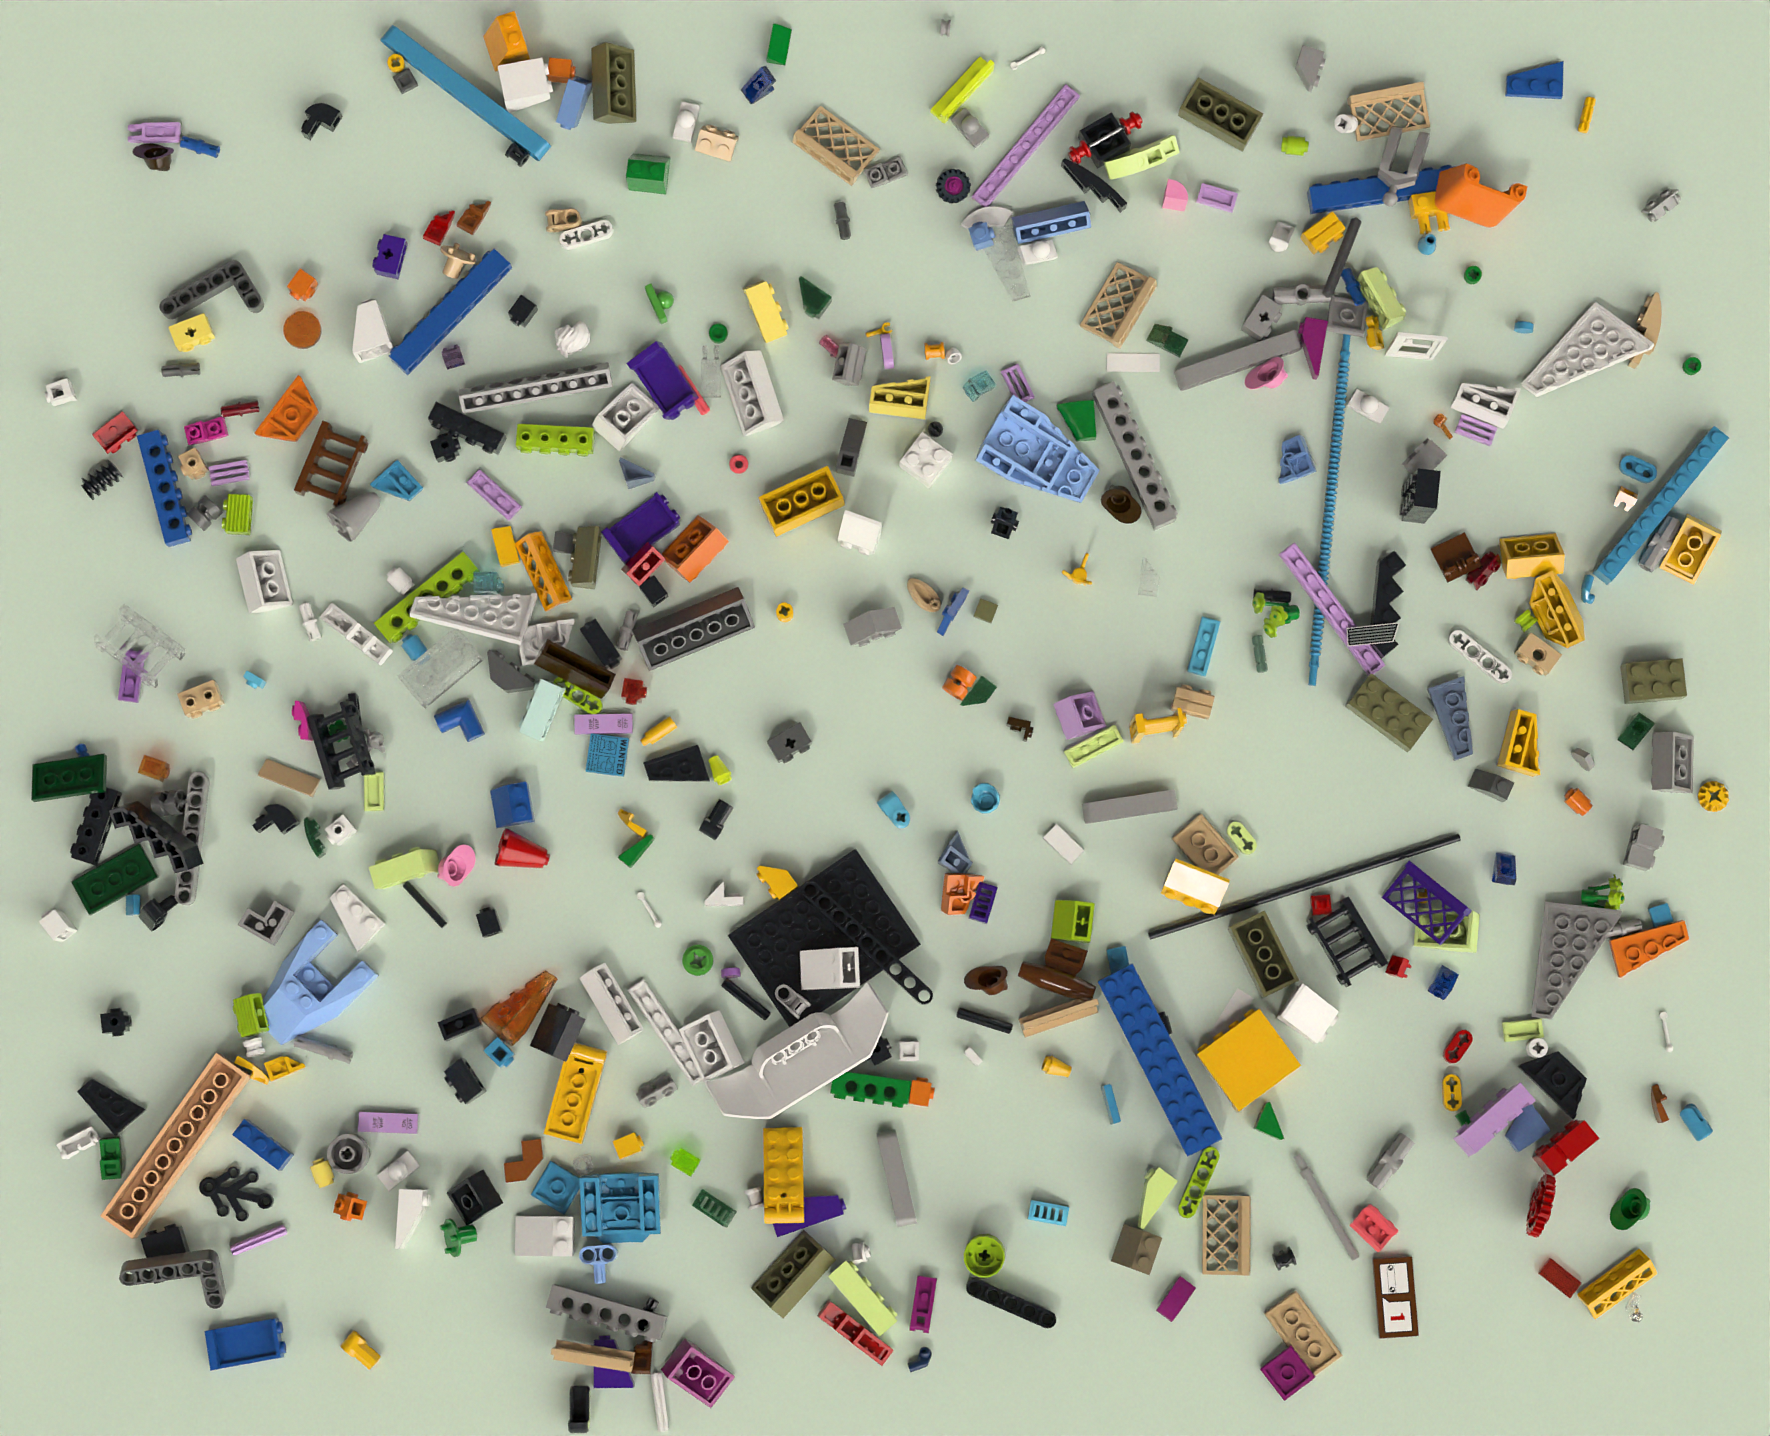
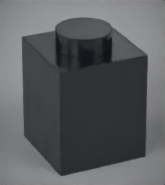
M520 295L508 311V315L511 318L510 321L518 327L521 325L525 328L538 311L536 304Z
M649 576L639 586L640 591L653 608L669 597L655 576L651 578Z
M491 907L479 910L480 913L476 914L482 937L487 938L503 932L495 909L491 910Z

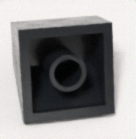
M464 1058L458 1059L444 1071L446 1074L444 1079L450 1087L454 1086L457 1091L455 1096L460 1103L464 1102L468 1105L487 1092Z
M484 1170L468 1177L447 1192L466 1225L472 1224L503 1204L500 1195L495 1190Z

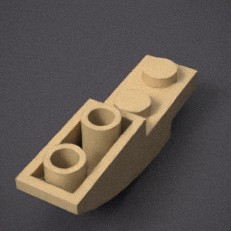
M1657 292L1651 297H1647L1643 305L1646 309L1644 313L1641 312L1636 320V323H1638L1636 330L1653 342L1654 347L1629 358L1628 366L1634 369L1639 365L1643 354L1650 355L1654 351L1658 340L1662 311L1660 296Z

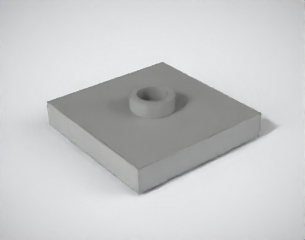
M1332 296L1329 303L1326 331L1363 337L1368 302L1364 301L1362 305L1355 306L1352 299Z

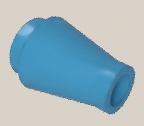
M1429 234L1421 238L1418 242V250L1424 255L1432 254L1436 250V237Z

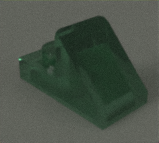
M1154 324L1146 341L1180 358L1189 340L1173 332L1172 327Z

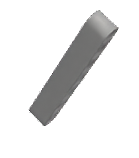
M1294 330L1175 371L1174 375L1180 391H1184L1261 365L1274 357L1281 358L1300 351L1302 346L1297 332Z
M194 772L190 775L188 781L182 834L187 838L191 834L196 835L197 839L194 843L198 845L201 854L210 781L205 774ZM198 777H203V784L196 786L195 780ZM196 796L201 797V802L198 805L193 804V799ZM193 815H198L199 817L196 824H191L190 822ZM200 865L177 873L175 899L178 903L185 906L194 903ZM191 872V880L185 882L183 879L185 873ZM188 891L189 899L182 901V893Z

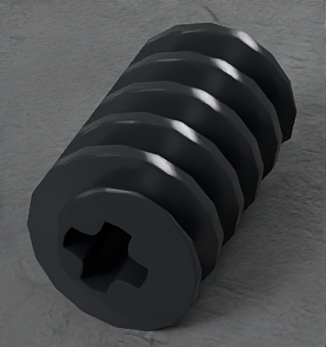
M109 460L106 461L108 467L100 465L101 472L94 469L95 476L88 473L89 480L81 478L83 483L81 486L92 500L95 499L93 493L100 496V489L107 491L106 484L112 487V480L118 483L120 481L118 475L123 477L116 466Z

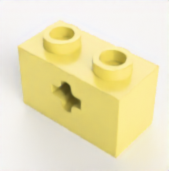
M204 313L168 327L176 348L180 352L191 351L194 349V346L199 344L206 345L215 338L208 318Z

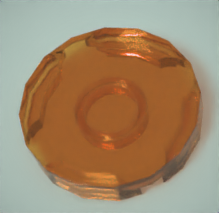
M298 311L286 319L283 326V334L287 342L293 347L308 349L319 341L322 328L319 320L312 313Z

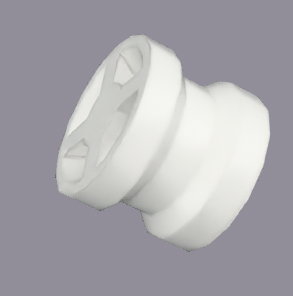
M1341 114L1335 119V128L1340 133H1352L1357 129L1358 120L1352 114Z
M262 1037L243 1042V1046L247 1050V1058L266 1052L261 1044L263 1041Z
M1540 1038L1532 1039L1526 1045V1052L1532 1058L1543 1057L1548 1051L1547 1043Z

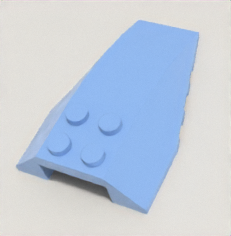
M1012 395L996 417L980 445L975 461L1006 480L1082 503L1100 470L1075 447L1071 440H1068L1061 433L1062 431L1057 426L1055 427L1049 421L1050 419L1045 414Z

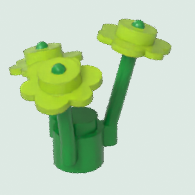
M1258 592L1253 598L1252 606L1257 614L1262 613L1264 606H1272L1269 619L1264 618L1263 625L1265 633L1270 638L1277 637V627L1289 624L1300 616V610L1297 605L1266 602L1264 594Z

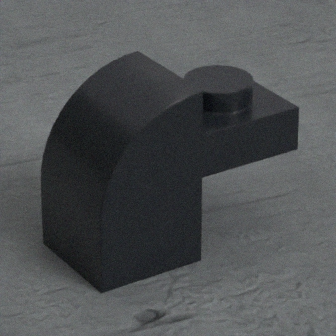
M313 104L305 111L309 119L305 120L302 124L301 132L305 138L311 141L320 125L334 132L343 116L339 110L328 104Z
M271 804L264 807L268 814L266 816L265 814L255 819L256 823L252 826L258 833H261L275 823L280 832L285 835L298 826L300 822L288 808L279 804Z

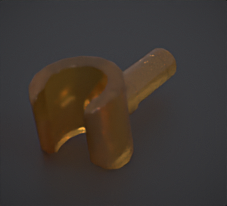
M1438 414L1434 419V424L1441 428L1450 440L1453 436L1444 425L1447 418L1443 414Z

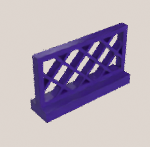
M1409 860L1405 865L1404 871L1381 898L1439 945H1442L1465 916L1468 917L1472 910ZM1408 874L1413 878V886L1403 887V879ZM1426 888L1428 898L1418 899L1417 889ZM1413 889L1414 899L1404 900L1403 890ZM1400 891L1401 901L1392 902L1388 897L1393 892ZM1431 900H1441L1442 909L1432 910ZM1428 901L1429 911L1419 912L1418 902ZM1415 903V913H1406L1404 904ZM1454 911L1459 915L1454 922H1447L1446 912ZM1443 913L1444 923L1433 924L1432 914ZM1429 914L1430 924L1421 925L1419 915ZM1444 926V934L1438 939L1434 935V927Z

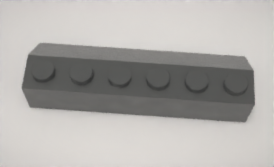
M736 587L632 631L648 670L651 671L751 630L755 626L739 587Z

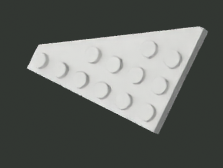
M1595 302L1522 382V387L1538 397L1646 352L1654 347V343Z

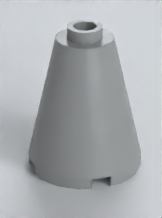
M368 491L331 509L327 513V517L332 526H337L339 529L337 532L344 539L351 542L356 539L378 510L381 500L376 493Z

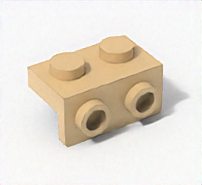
M713 125L703 126L699 131L695 151L730 162L739 136H736L734 132L724 130V132L717 130V127Z

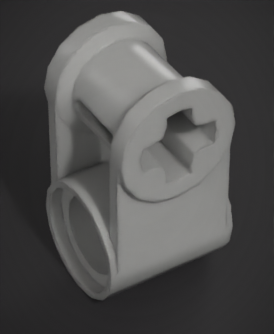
M780 985L775 990L776 999L797 1019L800 1018L799 1015L806 1007L811 1006L806 999L797 994L788 985ZM779 989H788V998L781 999L778 996Z

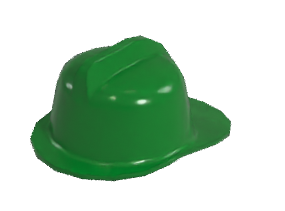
M1637 1188L1629 1189L1614 1204L1610 1212L1612 1226L1618 1230H1627L1638 1220H1643L1648 1216L1651 1201L1649 1198H1646L1644 1192Z

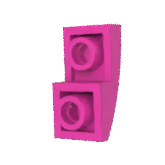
M218 417L206 422L199 421L184 426L188 445L229 436L224 417Z
M295 701V705L292 706V716L294 720L301 722V725L298 727L300 739L313 741L307 717L310 716L304 702Z

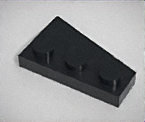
M91 1079L77 1091L115 1136L146 1111V1109L94 1079Z

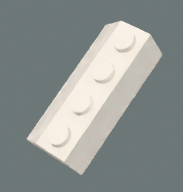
M761 350L745 351L721 365L743 436L770 429L784 421Z

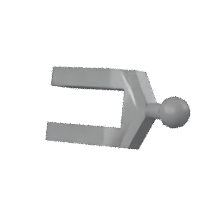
M1392 126L1378 172V178L1390 187L1389 192L1383 196L1385 205L1394 206L1397 203L1396 191L1398 189L1415 185L1428 147L1430 133H1419L1407 174L1391 171L1402 135V128Z

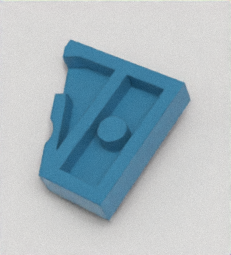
M398 460L370 484L377 490L407 501L412 500L423 490V487Z

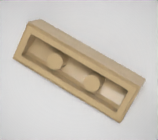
M266 759L258 773V776L310 797L314 796L320 779Z

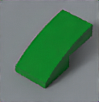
M120 1137L101 1138L99 1140L101 1179H121Z

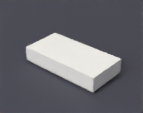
M1057 824L1043 837L1070 865L1084 852Z

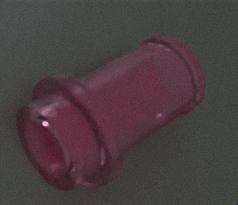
M825 335L819 341V344L830 353V357L836 359L839 345L829 338L828 335Z

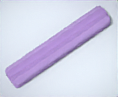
M280 1225L231 1245L230 1250L233 1255H238L286 1235V1227Z

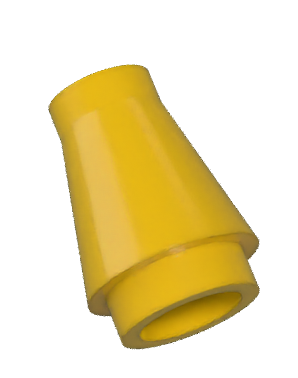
M1051 1055V1057H1045L1041 1070L1045 1071V1074L1068 1078L1072 1067Z

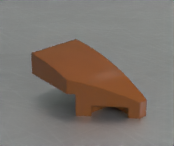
M486 201L485 204L469 205V209H466L457 222V227L474 235L486 216L491 202Z
M1655 1084L1651 1086L1652 1107L1657 1123H1663L1669 1120L1661 1101L1667 1099V1096L1662 1094L1659 1085Z

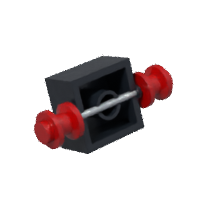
M1132 111L1129 113V118L1124 119L1121 117L1118 123L1111 112L1081 129L1078 136L1080 146L1077 148L1069 147L1070 152H1068L1070 160L1079 164L1081 163V158L1086 156L1092 159L1098 169L1104 165V161L1129 151L1131 142L1126 134L1130 135L1131 129L1134 127L1137 129L1141 128V123H1143L1141 116Z

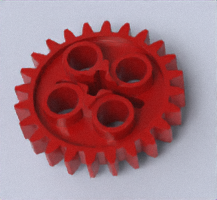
M1543 1174L1537 1188L1533 1191L1526 1219V1234L1529 1236L1539 1237L1550 1218L1553 1207L1552 1202L1556 1192V1180L1552 1175Z

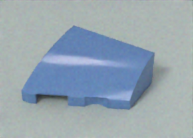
M1298 435L1282 442L1281 451L1283 456L1280 460L1281 476L1278 479L1279 484H1284L1317 472L1303 436Z
M1532 1104L1522 1108L1523 1112L1518 1117H1515L1514 1123L1505 1135L1515 1152H1520L1551 1131Z

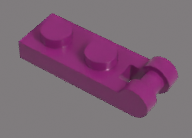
M917 1276L909 1331H915L916 1329L929 1334L937 1278ZM917 1316L925 1317L924 1323L917 1322Z

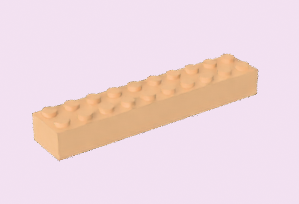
M216 1053L100 1216L130 1238H138L250 1080V1074L222 1054Z

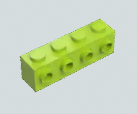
M517 424L516 448L521 453L526 454L532 453V451H539L540 454L545 455L551 454V452H558L559 455L564 456L570 455V453H577L578 456L586 457L589 454H593L595 431L594 428Z

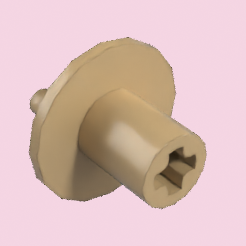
M455 243L453 247L443 245L440 248V251L448 257L443 274L454 279L459 278L464 263L471 265L476 263L475 254H469L459 249L460 244Z

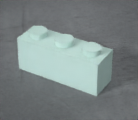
M541 679L540 682L537 681L533 690L535 692L534 697L528 701L526 706L527 714L520 720L519 732L536 740L544 741L566 688L546 679Z

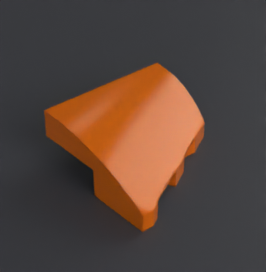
M945 873L941 911L947 915L965 914L969 908L970 901L976 895L974 891L979 882L984 881V876Z

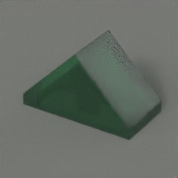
M1638 712L1632 716L1617 740L1634 750L1655 723Z

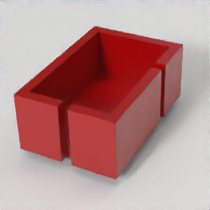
M1585 1120L1570 1121L1564 1126L1566 1130L1561 1133L1557 1132L1549 1139L1551 1142L1548 1145H1541L1534 1151L1536 1154L1532 1158L1545 1174L1555 1176L1568 1165L1567 1159L1572 1162L1600 1139Z

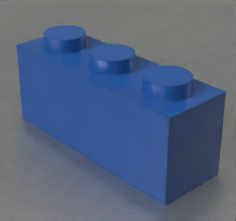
M244 1119L232 1134L277 1170L282 1171L294 1156V1154L248 1119Z

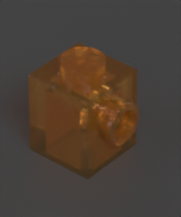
M144 755L137 773L163 782L170 774V764Z

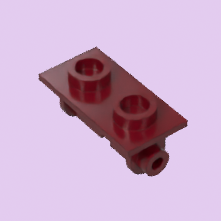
M1491 551L1486 553L1480 559L1482 568H1477L1466 575L1467 578L1465 580L1469 584L1473 583L1475 590L1484 586L1491 574L1498 571L1501 566L1499 554L1495 555Z

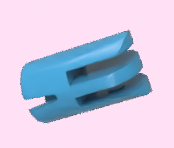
M1695 1104L1686 1105L1680 1112L1682 1120L1696 1141L1706 1138L1713 1132Z

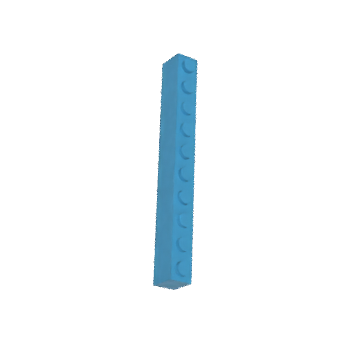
M1715 426L1707 432L1592 574L1606 585L1614 580L1729 439L1727 435Z

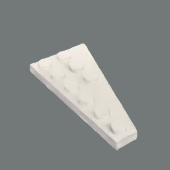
M537 593L520 596V594H513V596L495 594L470 595V597L460 598L459 596H452V598H440L439 596L415 597L410 617L522 645L537 600Z

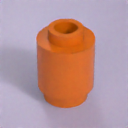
M1571 788L1564 795V802L1576 814L1584 816L1593 806L1590 803L1591 800L1578 788Z

